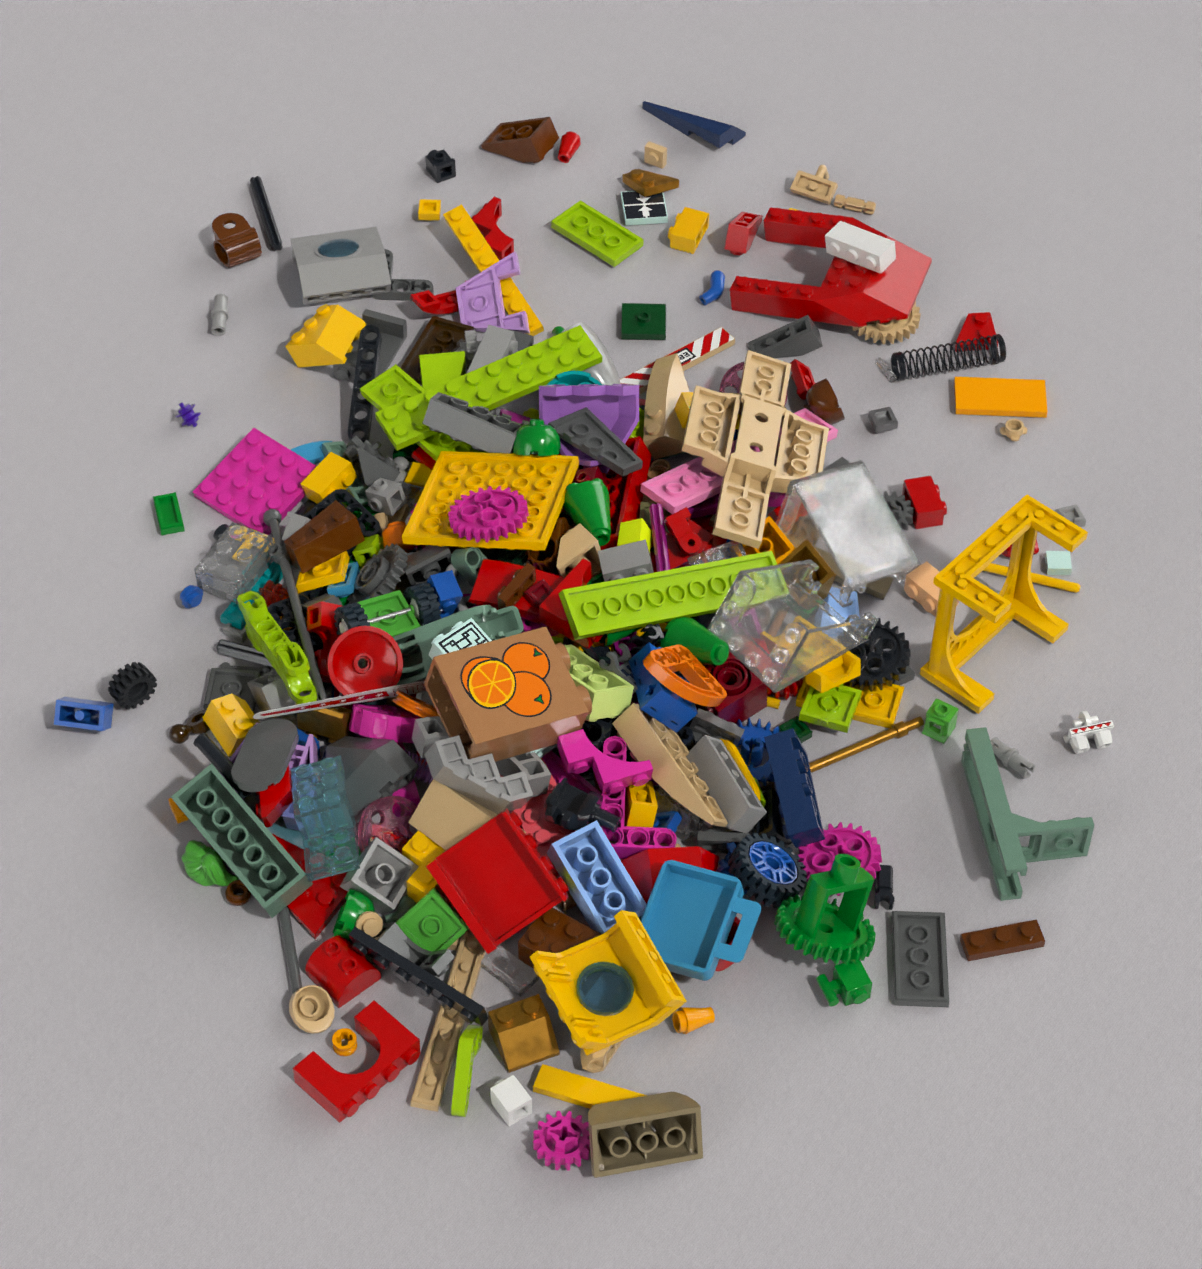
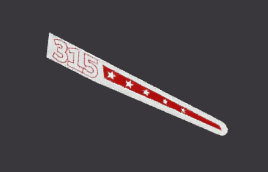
M425 681L408 683L256 713L253 718L263 719L398 697L397 691L410 695L427 692L424 685Z

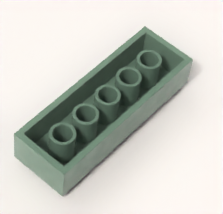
M212 763L171 796L177 806L271 918L276 916L313 885L306 873Z

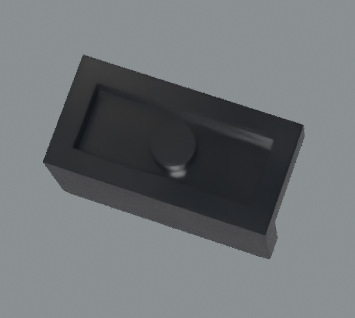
M770 789L763 793L766 801L764 809L767 813L755 824L753 833H758V835L761 833L766 834L767 838L770 836L777 837L790 845L792 843L791 839L786 840L782 825H785V820L781 817L778 803H780L779 797L775 790Z

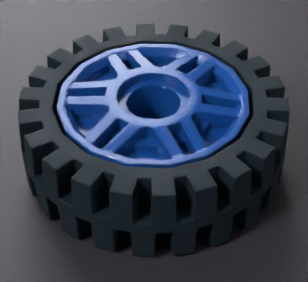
M753 833L743 838L731 853L730 860L728 861V866H730L729 872L741 881L743 890H747L746 895L749 898L753 895L756 902L760 903L763 901L764 906L770 907L772 904L773 908H779L781 903L787 900L788 897L794 898L795 895H799L807 882V878H805L807 872L803 870L805 866L803 862H798L800 857L797 854L792 855V848L784 847L785 843L780 840L777 843L776 838L773 836L767 838L766 834L761 833L758 835V833Z

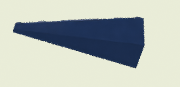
M646 101L642 103V109L686 136L694 133L717 148H721L726 143L734 145L746 136L745 131L733 125Z

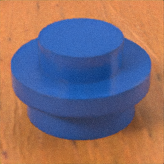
M194 585L184 588L180 594L182 605L188 609L198 606L202 601L203 590Z

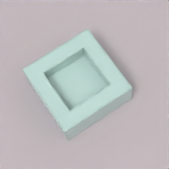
M1046 551L1047 575H1071L1070 551Z

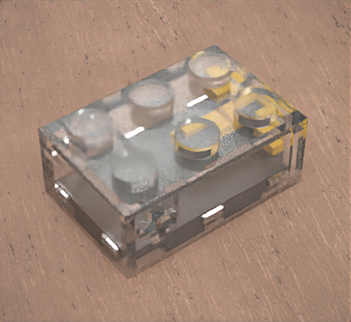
M232 522L194 569L197 586L204 592L238 604V596L250 591L273 562L272 557L269 555V550L275 544L274 537Z

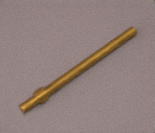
M921 716L905 723L900 721L893 724L892 728L810 762L811 773L895 737L897 739L908 735L909 731L923 726L924 721Z

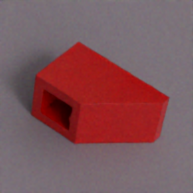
M289 766L279 783L276 785L272 783L268 785V789L255 792L256 795L260 796V803L256 804L257 817L262 819L266 828L271 827L295 800L293 775Z

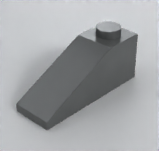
M809 315L748 342L750 351L772 358L803 356L823 346L820 332Z

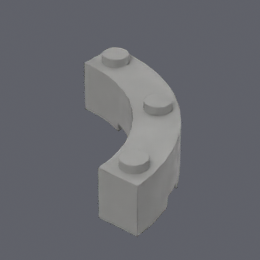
M439 716L415 719L412 740L420 757L425 758L424 754L435 741L449 738ZM527 752L495 762L499 773L503 777L525 771L533 797L547 794L551 773L535 752Z

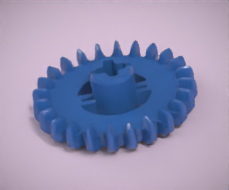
M750 718L747 719L746 726H743L741 720L738 719V727L745 730L737 747L741 745L740 755L750 773L758 781L763 782L764 786H766L767 782H775L770 767V760L763 766H758L762 763L763 748H766L764 737L779 733V726L770 731V721L762 728L760 718L755 726H752ZM750 753H751V763H750V766H748V765H749V755H750Z

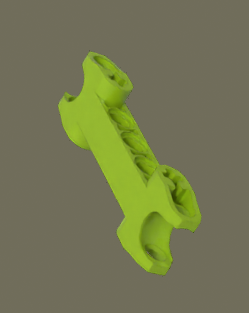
M248 591L240 594L237 598L238 605L246 622V634L254 648L262 652L284 681L288 695L295 703L303 704L316 701L317 692L308 673L310 669L309 662L301 647L296 642L289 640L268 612L266 602L259 593ZM247 600H254V603L252 604L250 603V601H248L247 603L244 602ZM302 691H303L304 694H306L307 692H310V694L307 695V696H300V695H299V693L302 692Z

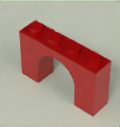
M375 1000L354 1016L356 1032L380 1054L378 1060L371 1068L357 1074L341 1073L332 1068L314 1051L293 1067L295 1083L339 1123L346 1117L353 1116L361 1104L367 1099L374 1098L381 1087L387 1082L394 1081L400 1071L407 1065L415 1063L421 1054L420 1039Z

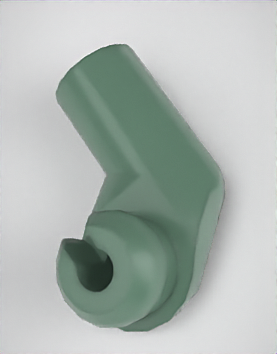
M404 895L400 899L397 911L384 915L385 923L396 922L416 902L408 895Z

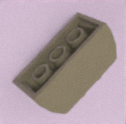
M674 1091L596 1104L588 1112L591 1172L594 1178L703 1158L701 1106L687 1095Z

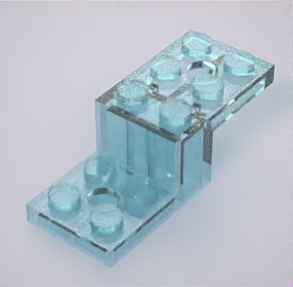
M341 755L291 768L294 818L303 839L305 872L308 881L360 869L356 821L346 793L344 763Z

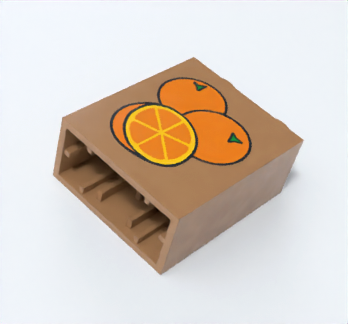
M547 627L435 656L424 683L449 738L460 736L468 759L492 753L495 762L555 745L558 743V736L581 730L587 715H590L592 712V701L588 690L583 685L576 686L569 673L571 662L566 647L562 643H554Z

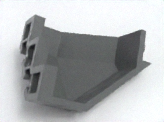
M345 736L326 747L321 760L318 820L341 844L354 840L362 835L369 818L387 809L393 793L413 781L419 765L394 740Z

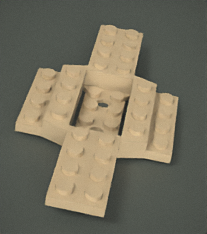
M748 350L745 357L739 394L716 392L696 385L681 451L702 457V466L723 477L712 534L759 549L763 537L770 492L792 494L794 487H797L804 491L818 494L821 486L829 428L807 421L790 412L784 406L791 369L790 363ZM739 414L741 419L735 451L731 453L737 416ZM750 446L759 447L761 452L753 451Z

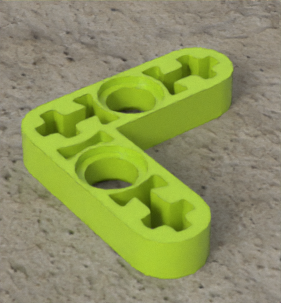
M469 1024L460 1036L451 1115L466 1117L473 1060L481 1048L483 1026Z

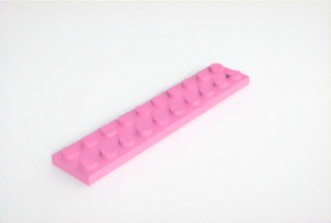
M804 408L794 413L807 421L828 427L827 442L837 438L838 430L808 409ZM736 440L732 443L731 453L735 451ZM750 446L753 451L761 452L759 447ZM698 457L641 483L640 491L656 503H660L668 512L674 514L685 507H692L719 494L723 477L702 466V457Z

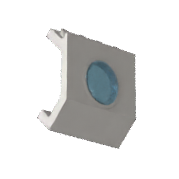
M377 227L290 238L293 262H296L299 272L303 304L391 292V280L386 253Z

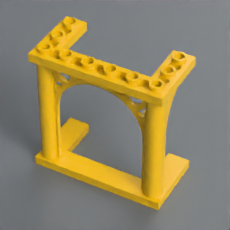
M1025 495L934 577L933 584L939 587L940 591L929 661L920 668V675L978 714L994 700L995 693L959 670L968 660L1013 619L1052 644L1068 630L1069 624L1044 607L1032 584L1031 564L1037 532L1071 553L1087 539L1088 532L1029 495ZM1012 544L1007 578L998 594L974 578ZM957 600L979 613V615L958 635H955L953 625Z

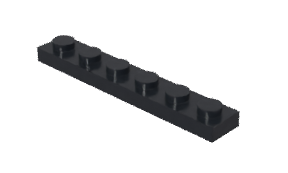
M354 927L349 933L353 950L361 956L369 955L380 968L386 970L388 967L404 983L410 981L415 984L416 989L423 995L429 997L431 994L436 997L441 1006L447 1010L455 1009L466 1022L470 1024L475 1022L483 1026L487 1021L488 1016L485 1007L357 927Z

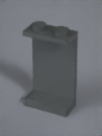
M365 309L362 314V320L366 323V326H377L382 336L378 377L388 369L407 338V321ZM373 332L368 333L365 339L373 340L377 337V334ZM359 338L352 344V351L345 355L347 358L345 364L333 365L335 378L354 383ZM367 352L363 355L362 358L365 360H370L374 357L375 354L373 352ZM368 371L363 372L360 378L364 380L369 379L372 373Z

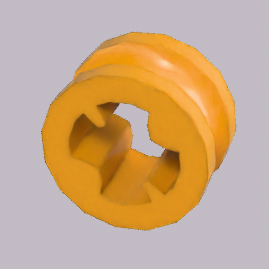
M342 1028L333 1034V1049L337 1055L346 1057L356 1051L357 1037L352 1030ZM348 1039V1045L342 1046V1040Z

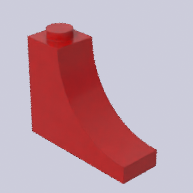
M583 558L540 604L539 621L585 648H589L594 642H599L603 635L575 640L559 597V593L563 589L585 586L591 579V562Z

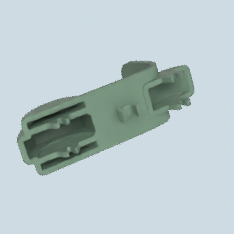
M490 605L476 606L394 636L393 638L397 642L403 658V670L397 685L426 680L432 663V659L429 656L432 647L431 642L438 635L449 633L458 622L462 621L464 623L472 618L486 635L494 641L520 634L523 631L524 626L519 610L515 606L499 610ZM366 661L363 662L362 668L365 667Z

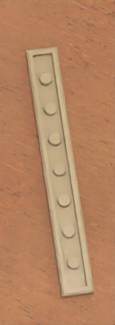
M470 929L461 936L447 984L472 999L486 951ZM440 1005L411 1098V1107L436 1112L439 1110L465 1020L460 1017L459 1012L453 1008L447 1010Z

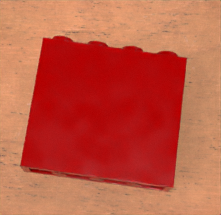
M507 808L426 865V868L487 954L497 949L499 944L561 901L565 902L568 899L566 892L569 891V888L561 877L556 879L551 871L554 867L546 855L540 856L535 849L538 847V844L530 833L526 835L520 827L523 824L515 811L510 813Z

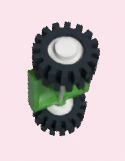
M425 582L407 587L404 591V596L398 590L338 607L334 612V620L336 621L334 624L338 630L336 631L337 635H341L353 627L373 626L384 630L394 637L441 619L440 602H437L438 596L434 594L433 587Z

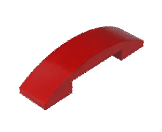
M427 290L410 295V299L426 313L449 314L459 311L456 290L438 295H433Z

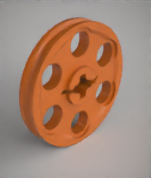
M397 691L398 697L392 700L395 704L422 718L439 716L434 706L401 691Z

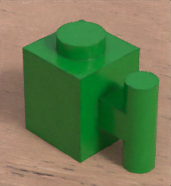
M859 959L856 964L849 961L848 965L844 963L835 965L833 979L830 982L825 974H821L816 978L829 1006H835L839 1003V999L836 996L840 994L845 1006L854 1003L861 1004L871 996L872 981Z

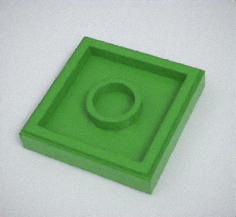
M435 887L395 922L412 942L428 951L447 949L469 929L457 910Z

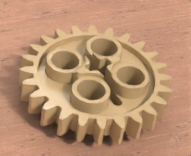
M915 301L908 319L891 320L885 323H880L879 320L866 322L867 326H852V330H858V336L865 334V340L873 338V343L881 340L882 344H885L886 340H889L891 344H894V339L902 342L903 337L909 339L910 333L915 334L916 329L919 328L920 308L916 307Z

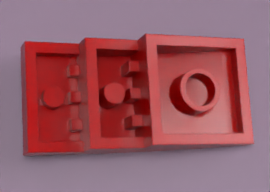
M483 559L468 602L479 606L490 605L498 610V592L503 586L507 587L512 581L514 573L524 566ZM536 569V582L533 585L544 579L554 590L564 578ZM523 596L515 605L519 610L520 617L541 624L539 621V609L532 606Z

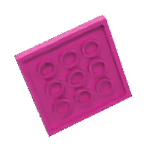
M253 428L196 487L193 494L197 499L241 527L255 529L267 537L271 530L263 522V514L269 509H276L280 512L282 521L287 516V513L305 496L300 483L317 466L256 428Z

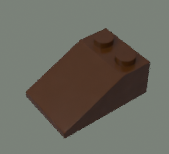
M550 117L500 123L481 147L484 150L523 163H538L554 147L559 136Z

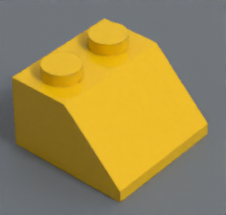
M232 693L211 700L203 716L204 721L228 757L233 755L245 739L248 731L256 723H260L258 719L253 718L255 714L247 702Z

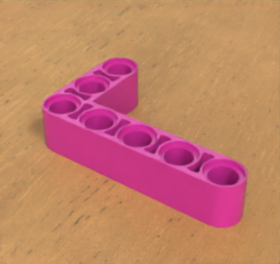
M611 736L604 741L603 753L614 759L626 761V742L621 737ZM625 787L618 793H601L603 795L601 808L622 818L615 832L600 825L608 840L616 842V844L611 845L620 860H624L646 849L676 847V834L670 829L624 826ZM640 842L642 845H635L633 843ZM660 843H666V844H668L669 846H665V847H664V846H661V845H659V844H660Z

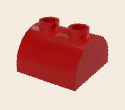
M339 935L326 940L316 948L305 967L306 975L317 986L327 991L332 1002L338 1008L381 979V973L365 956H361L352 948L353 944L349 940Z

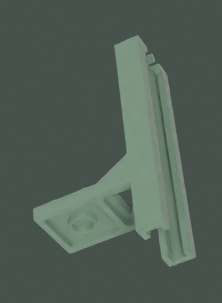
M987 728L966 729V744L963 745L964 751L962 752L961 762L1001 901L1021 899L1023 890L1017 872H1020L1021 876H1026L1028 869L1026 863L1087 856L1095 825L1092 817H1075L1068 820L1038 822L1011 813ZM1030 836L1028 847L1021 846L1019 837Z

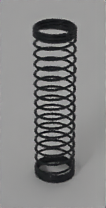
M995 334L992 337L989 335L986 338L980 337L979 340L974 338L972 341L967 339L965 342L961 340L959 343L955 341L952 344L946 343L945 346L940 344L938 347L933 345L931 348L912 349L911 352L908 350L904 353L899 351L891 356L892 372L895 379L901 381L905 378L909 379L910 372L913 378L916 377L917 372L921 377L924 371L928 376L931 370L936 374L937 366L939 372L943 373L944 366L948 372L951 370V365L955 371L958 369V365L963 370L965 364L968 368L971 367L972 363L977 367L978 360L982 366L985 364V359L989 365L992 363V359L997 364L1004 362L1006 359V345L1003 337L1000 334ZM987 338H991V344H990V345H989V343H988V341H987ZM981 339H984V340H985V341H984V349H983V346H982V344H981V342H980ZM974 340H977V341H978V343H977V350H976V347H975V345H974V343H973ZM968 341L971 342L970 350L966 344ZM997 341L1000 348V356L997 348ZM960 343H964L963 351L960 347ZM954 344H957V355L953 348ZM986 344L989 349L990 362L988 361L986 355ZM947 345L950 346V356L946 349ZM979 345L983 354V364L980 359ZM941 346L944 348L943 357L939 349ZM972 346L976 354V365L973 359ZM934 347L937 349L936 358L932 351ZM966 348L969 355V365L966 360ZM926 349L930 350L929 358L925 352ZM959 349L962 355L963 366H961L959 360ZM920 350L923 351V363L919 355ZM952 350L955 356L956 368L952 360ZM913 351L916 352V363L912 356ZM945 351L949 361V370L946 365ZM938 352L942 362V371L939 366ZM905 353H909V364L905 357ZM931 355H933V358H934L935 372H934L933 366H932V356H931ZM925 356L928 363V373L925 367ZM918 357L921 364V374L918 367ZM911 358L914 364L915 375L912 372Z

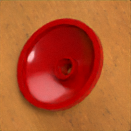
M357 626L343 632L333 642L327 657L329 678L334 687L344 696L396 686L403 670L402 653L397 642L387 632L373 626ZM363 658L366 661V665L360 668L358 661Z

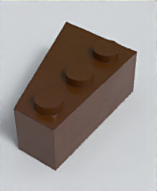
M334 501L286 539L284 544L292 565L304 574L323 562L362 543L365 539L357 517L338 501Z

